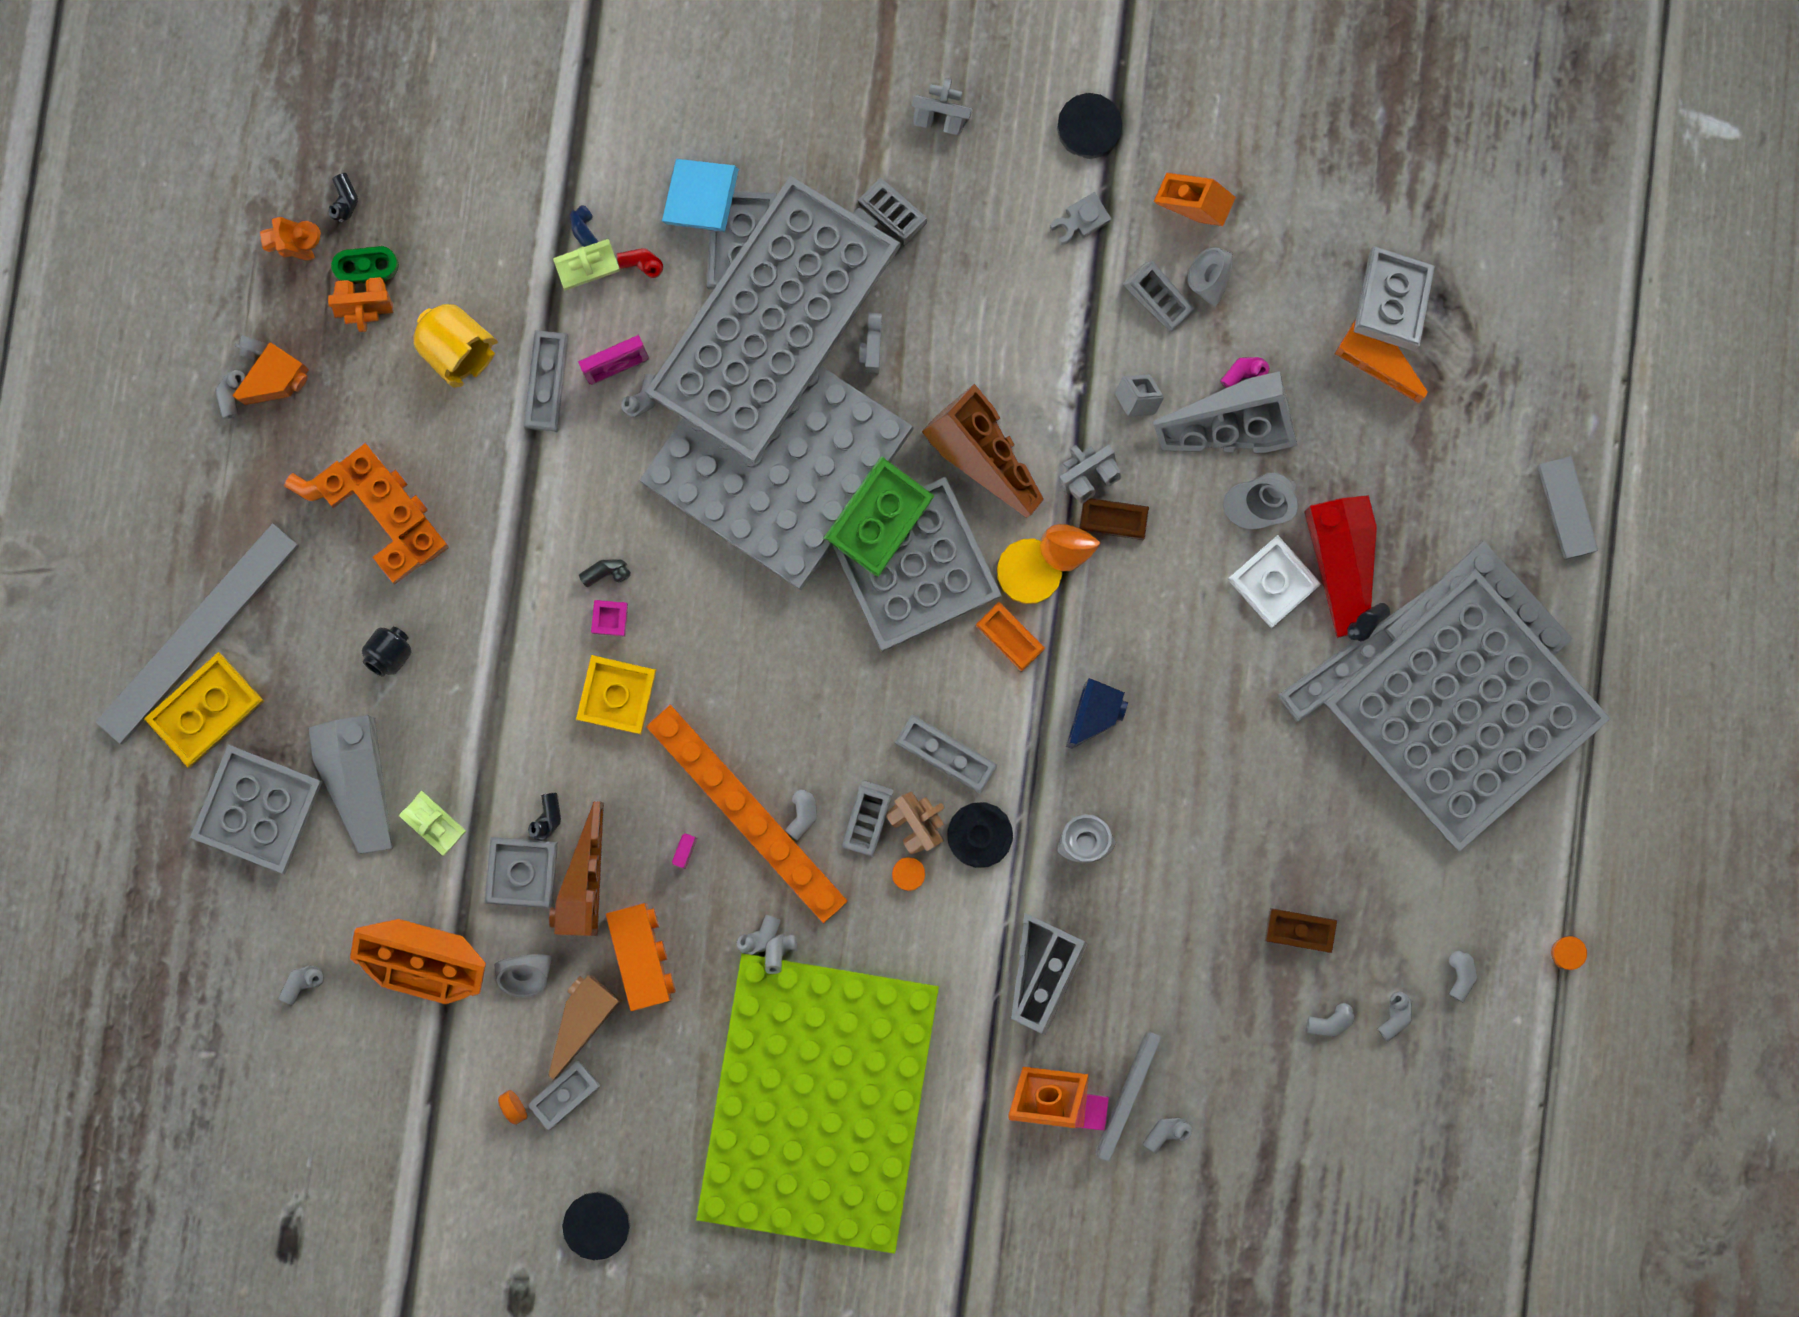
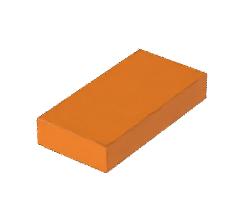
M1000 602L975 625L1021 672L1045 650V647Z

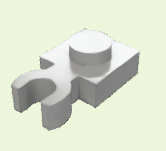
M1093 192L1066 209L1069 218L1055 219L1050 224L1051 231L1058 227L1066 229L1067 234L1058 241L1060 245H1065L1071 241L1073 233L1076 231L1080 233L1082 238H1085L1110 223L1111 217L1096 193Z
M869 313L867 344L861 343L860 363H866V373L879 374L882 313Z

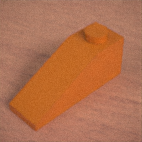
M1355 319L1334 354L1415 402L1420 403L1428 391L1399 347L1353 332Z

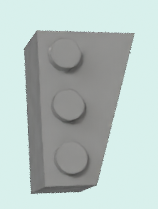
M1024 913L1022 942L1020 944V958L1011 1019L1046 1035L1088 943Z

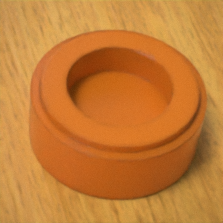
M906 857L894 865L892 878L900 889L912 891L919 888L924 882L925 869L917 859Z
M1565 936L1559 938L1553 944L1551 955L1558 967L1574 970L1585 963L1587 949L1580 939L1573 936Z
M508 1090L499 1096V1106L510 1123L517 1125L527 1119L524 1105L512 1090Z

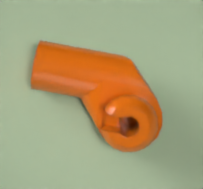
M294 473L290 474L284 484V487L307 501L324 498L311 480L306 481Z

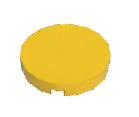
M1034 538L1020 539L1010 544L1000 556L997 565V581L1003 592L1013 601L1022 604H1038L1048 599L1058 589L1062 578V571L1054 569L1046 562L1041 553L1040 540Z

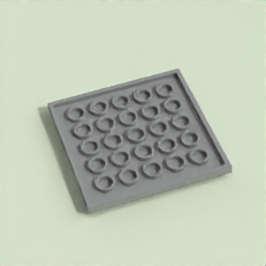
M820 366L756 464L683 418L639 481L802 590L833 546L824 539V536L878 459L883 457L891 463L914 428Z
M1476 569L1324 702L1459 852L1611 719Z

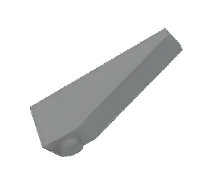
M1280 371L1246 379L1153 421L1161 450L1202 451L1204 448H1223V452H1234L1235 448L1253 449L1254 453H1267L1297 446L1288 399Z
M366 715L334 720L308 727L313 762L358 853L393 849L375 718Z

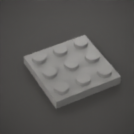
M228 745L190 838L285 874L323 781Z

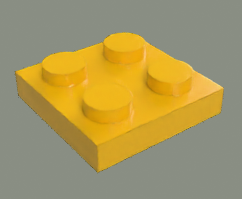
M591 655L576 720L642 735L657 670Z

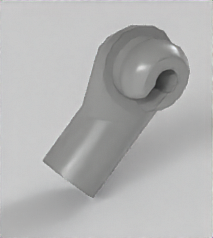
M1396 992L1390 998V1019L1377 1028L1386 1041H1390L1411 1023L1412 1002L1408 995L1404 992Z

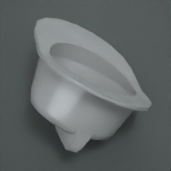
M1266 473L1255 480L1240 483L1232 487L1225 495L1223 502L1225 514L1231 522L1246 529H1259L1289 521L1297 514L1299 506L1295 494L1296 483L1294 480L1290 481L1278 473Z

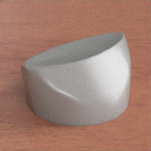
M1217 247L1207 248L1196 257L1189 270L1188 283L1190 288L1214 307L1220 302L1227 287L1233 265V254Z
M1081 815L1073 818L1066 824L1057 852L1066 859L1089 863L1109 855L1114 849L1116 842L1109 826L1102 819L1094 815Z
M541 954L520 955L496 962L494 967L497 985L502 991L512 996L530 997L537 995L544 990L547 984L553 956Z

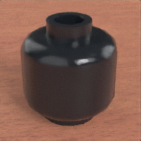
M394 626L391 629L382 627L376 629L361 650L365 658L362 661L363 664L378 676L384 677L386 674L395 675L412 653L411 647L407 643L409 637L401 629Z

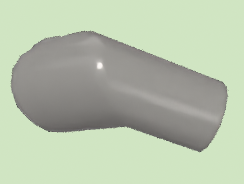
M239 370L228 372L216 388V396L223 419H230L239 415L235 402L236 398L232 396L245 378V375Z
M644 374L642 391L631 397L626 396L622 400V410L629 416H640L655 406L656 400L649 397L645 391L656 375Z
M804 789L798 790L793 794L792 802L796 805L797 817L785 829L797 841L817 818L816 800L812 793H808Z
M765 915L761 929L748 935H741L737 940V948L742 953L750 955L766 951V944L771 938L775 937L781 920Z
M779 934L767 942L765 954V971L767 973H780L782 969V956L786 955V953H794L797 950V939L794 935L785 936V934Z
M1455 951L1450 956L1449 964L1456 968L1458 979L1449 995L1463 1003L1477 980V973L1472 956L1469 953Z
M310 965L291 971L278 999L287 1004L294 1005L300 990L321 985L324 979L321 969Z
M1342 1003L1336 1006L1335 1013L1328 1019L1308 1017L1306 1033L1332 1037L1338 1036L1353 1024L1355 1018L1353 1008L1346 1003Z
M1179 1117L1161 1119L1143 1142V1145L1156 1154L1165 1140L1180 1139L1185 1141L1189 1139L1192 1134V1127L1187 1120Z

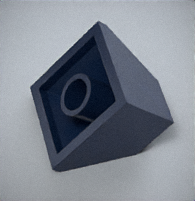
M1088 678L1082 690L1066 747L1072 749L1112 728L1117 720L1123 721L1128 702L1123 701L1125 692Z

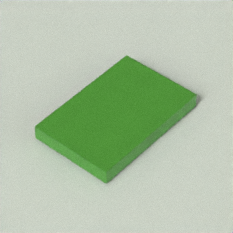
M880 457L824 536V539L874 576L879 577L930 504L934 495L885 458Z

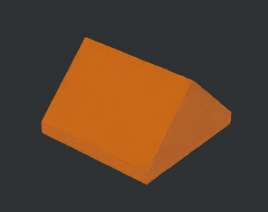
M1022 1067L1008 1115L1009 1120L1069 1128L1084 1127L1088 1074Z

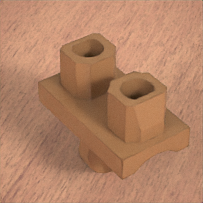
M910 791L896 799V805L886 813V817L893 827L897 828L908 821L914 833L903 839L904 845L910 854H915L924 849L929 851L944 841L936 830L944 825L937 814L945 809L942 803L933 807L927 797L918 802L913 792Z

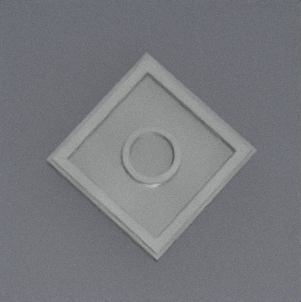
M491 837L485 903L550 909L553 905L558 842Z

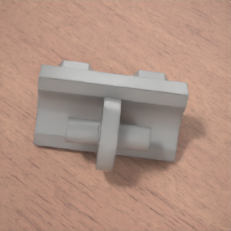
M945 78L943 87L931 84L929 94L941 96L940 100L920 95L914 96L912 106L915 107L914 125L931 128L934 114L939 112L947 114L943 132L960 135L965 126L966 119L969 120L971 118L973 108L947 102L948 98L960 101L962 91L951 89L952 79Z
M1074 445L1069 449L1073 458L1064 463L1067 472L1059 476L1063 484L1061 488L1065 494H1072L1080 503L1086 502L1095 494V489L1089 481L1097 476L1101 478L1106 487L1121 479V474L1116 464L1115 452L1110 445L1097 453L1092 446L1081 452Z

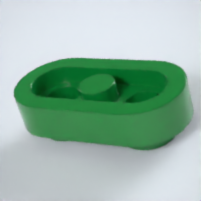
M384 246L342 250L334 256L331 268L339 281L348 280L354 284L366 283V280L369 278L381 277L383 281L393 278L398 271L399 262L392 250ZM380 261H388L386 269H377ZM348 264H355V270L352 273H345V267Z

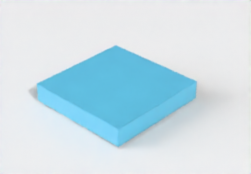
M676 159L662 221L667 225L725 232L739 169L735 165Z

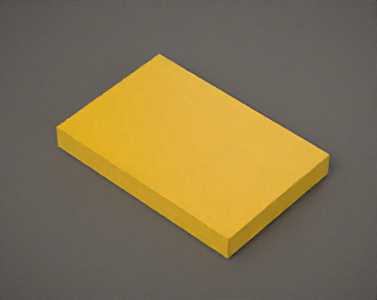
M217 652L146 716L144 720L188 768H191L258 708L264 700L220 652Z

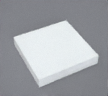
M1278 535L1228 578L1229 582L1270 628L1275 626L1321 585L1319 580Z

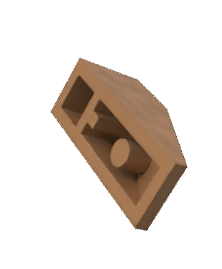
M588 975L585 979L579 976L567 991L571 996L565 1004L548 1074L553 1080L559 1077L622 1001L592 975Z

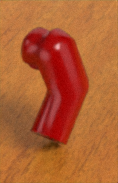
M646 248L616 253L619 269L636 266L650 278L659 277L663 271L661 259Z

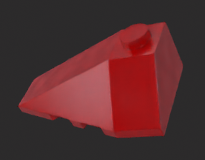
M1369 495L1331 500L1311 505L1304 511L1337 638L1348 636V626L1356 622L1359 615L1370 609L1372 604L1377 525Z

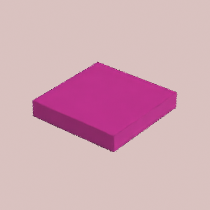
M637 335L582 359L578 363L589 385H593L645 362L649 357L640 336Z

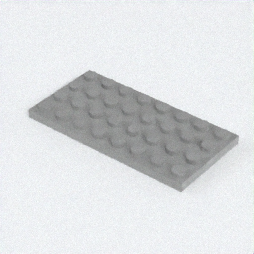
M790 176L645 393L756 464L900 248V242Z

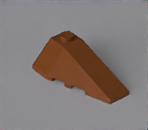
M973 384L935 416L922 430V433L943 458L1027 518L1032 515L1044 498L1026 465L1018 463L1011 448L1015 444L1010 436L1004 437L997 421L1001 418L996 409L980 389Z
M601 801L593 802L557 896L556 908H550L549 927L555 928L554 934L598 936L604 803Z

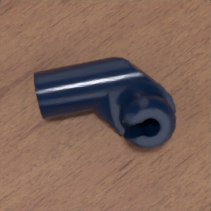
M581 205L576 211L573 209L569 216L572 233L581 246L586 247L599 242L586 225L593 218L585 205Z

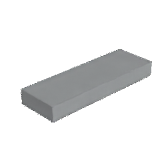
M535 330L524 419L525 429L558 432L569 337L567 333Z
M1569 456L1539 464L1537 466L1564 560L1598 551L1572 457Z
M913 714L895 744L978 793L982 792L997 766L994 762Z

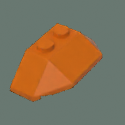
M401 919L358 927L354 931L350 959L355 964H359L381 987L442 1004L459 1001L470 995H478L481 992L486 963L463 936Z

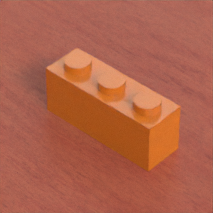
M643 903L605 913L630 1011L671 1001V993H675L676 989L672 974H665L662 961L667 960V954L663 941L657 942L654 932L655 928H659L655 909H649L648 904Z

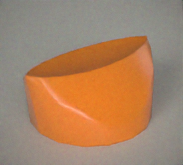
M1056 524L1049 527L1042 535L1040 542L1041 553L1046 562L1054 569L1060 571H1072L1078 568L1093 555L1100 545V542L1091 534L1066 524Z

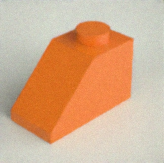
M1166 173L1154 202L1196 222L1223 226L1236 197L1214 179Z
M270 342L232 396L244 405L290 397L294 391H300L308 379L306 374L309 369Z

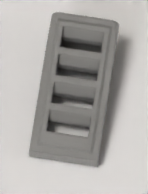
M881 177L858 199V202L903 246L927 224V218ZM883 190L886 194L873 205L870 201ZM892 199L895 203L883 214L880 209ZM900 207L903 212L892 222L889 217ZM908 216L912 218L903 229L898 227Z
M1153 261L1145 262L1123 283L1130 293L1169 331H1173L1195 309ZM1149 275L1152 279L1142 288L1139 283ZM1158 284L1161 289L1151 298L1148 293ZM1168 294L1171 298L1160 308L1157 303ZM1177 303L1180 308L1169 318L1166 313Z
M868 781L861 782L842 843L843 848L871 857L874 856L894 792L893 789ZM867 794L883 799V803L865 799L864 796ZM861 807H864L880 813L879 816L876 817L864 812H860ZM860 820L876 826L872 830L856 825V822ZM853 832L872 838L871 842L867 843L852 838Z

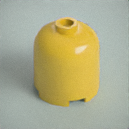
M442 304L433 309L428 308L417 319L418 324L413 335L415 349L453 388L463 386L462 379L470 374L477 377L488 366L495 355L491 348L498 341L455 304Z

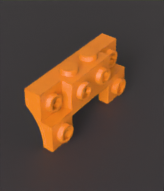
M366 443L340 463L338 461L334 462L311 480L332 508L355 493L393 541L372 558L394 585L449 548L447 543L423 515L428 511L417 495L412 498L407 495L403 488L408 484L396 469L390 473Z

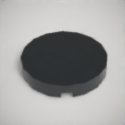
M1084 93L1076 95L1065 103L1059 113L1057 131L1060 142L1067 151L1083 158L1093 159L1104 156L1115 147L1120 138L1122 119L1114 103L1101 94Z
M987 802L971 803L960 808L951 818L947 829L948 845L953 855L963 864L973 868H988L999 863L1009 852L1013 842L1012 825L1008 816L998 806Z
M599 1191L586 1193L574 1200L565 1212L562 1224L564 1239L569 1248L581 1258L593 1261L607 1259L619 1252L627 1241L630 1231L629 1214L623 1203L612 1195Z

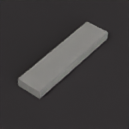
M1148 1031L1145 1033L1095 1152L1097 1157L1109 1162L1162 1038Z

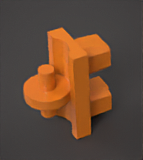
M277 217L272 219L273 228L260 231L263 250L268 252L277 250L280 256L285 258L293 256L305 261L315 259L311 249L318 245L321 235L319 227L315 223L310 221L297 223L283 217Z
M381 277L366 280V292L355 293V286L351 281H336L333 295H328V305L332 307L334 317H344L345 324L357 323L359 332L367 331V322L378 321V314L394 313L392 300Z

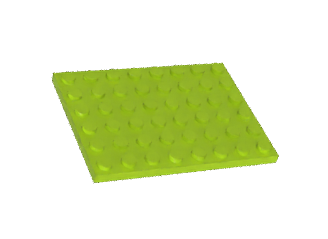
M741 953L696 1220L895 1254L939 986L782 960L780 973L770 974L765 971V957Z

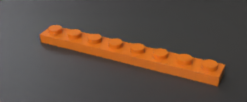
M671 704L646 726L823 924L848 902Z

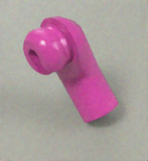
M1259 357L1239 358L1220 382L1224 387L1228 388L1239 383L1242 379L1268 374L1269 364Z

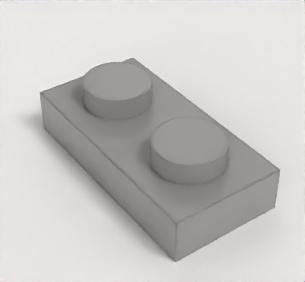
M578 1060L527 1106L549 1131L601 1085L581 1061Z

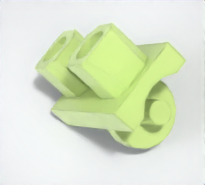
M609 239L553 258L565 291L620 271Z
M420 791L410 805L399 815L443 856L467 832L423 791Z

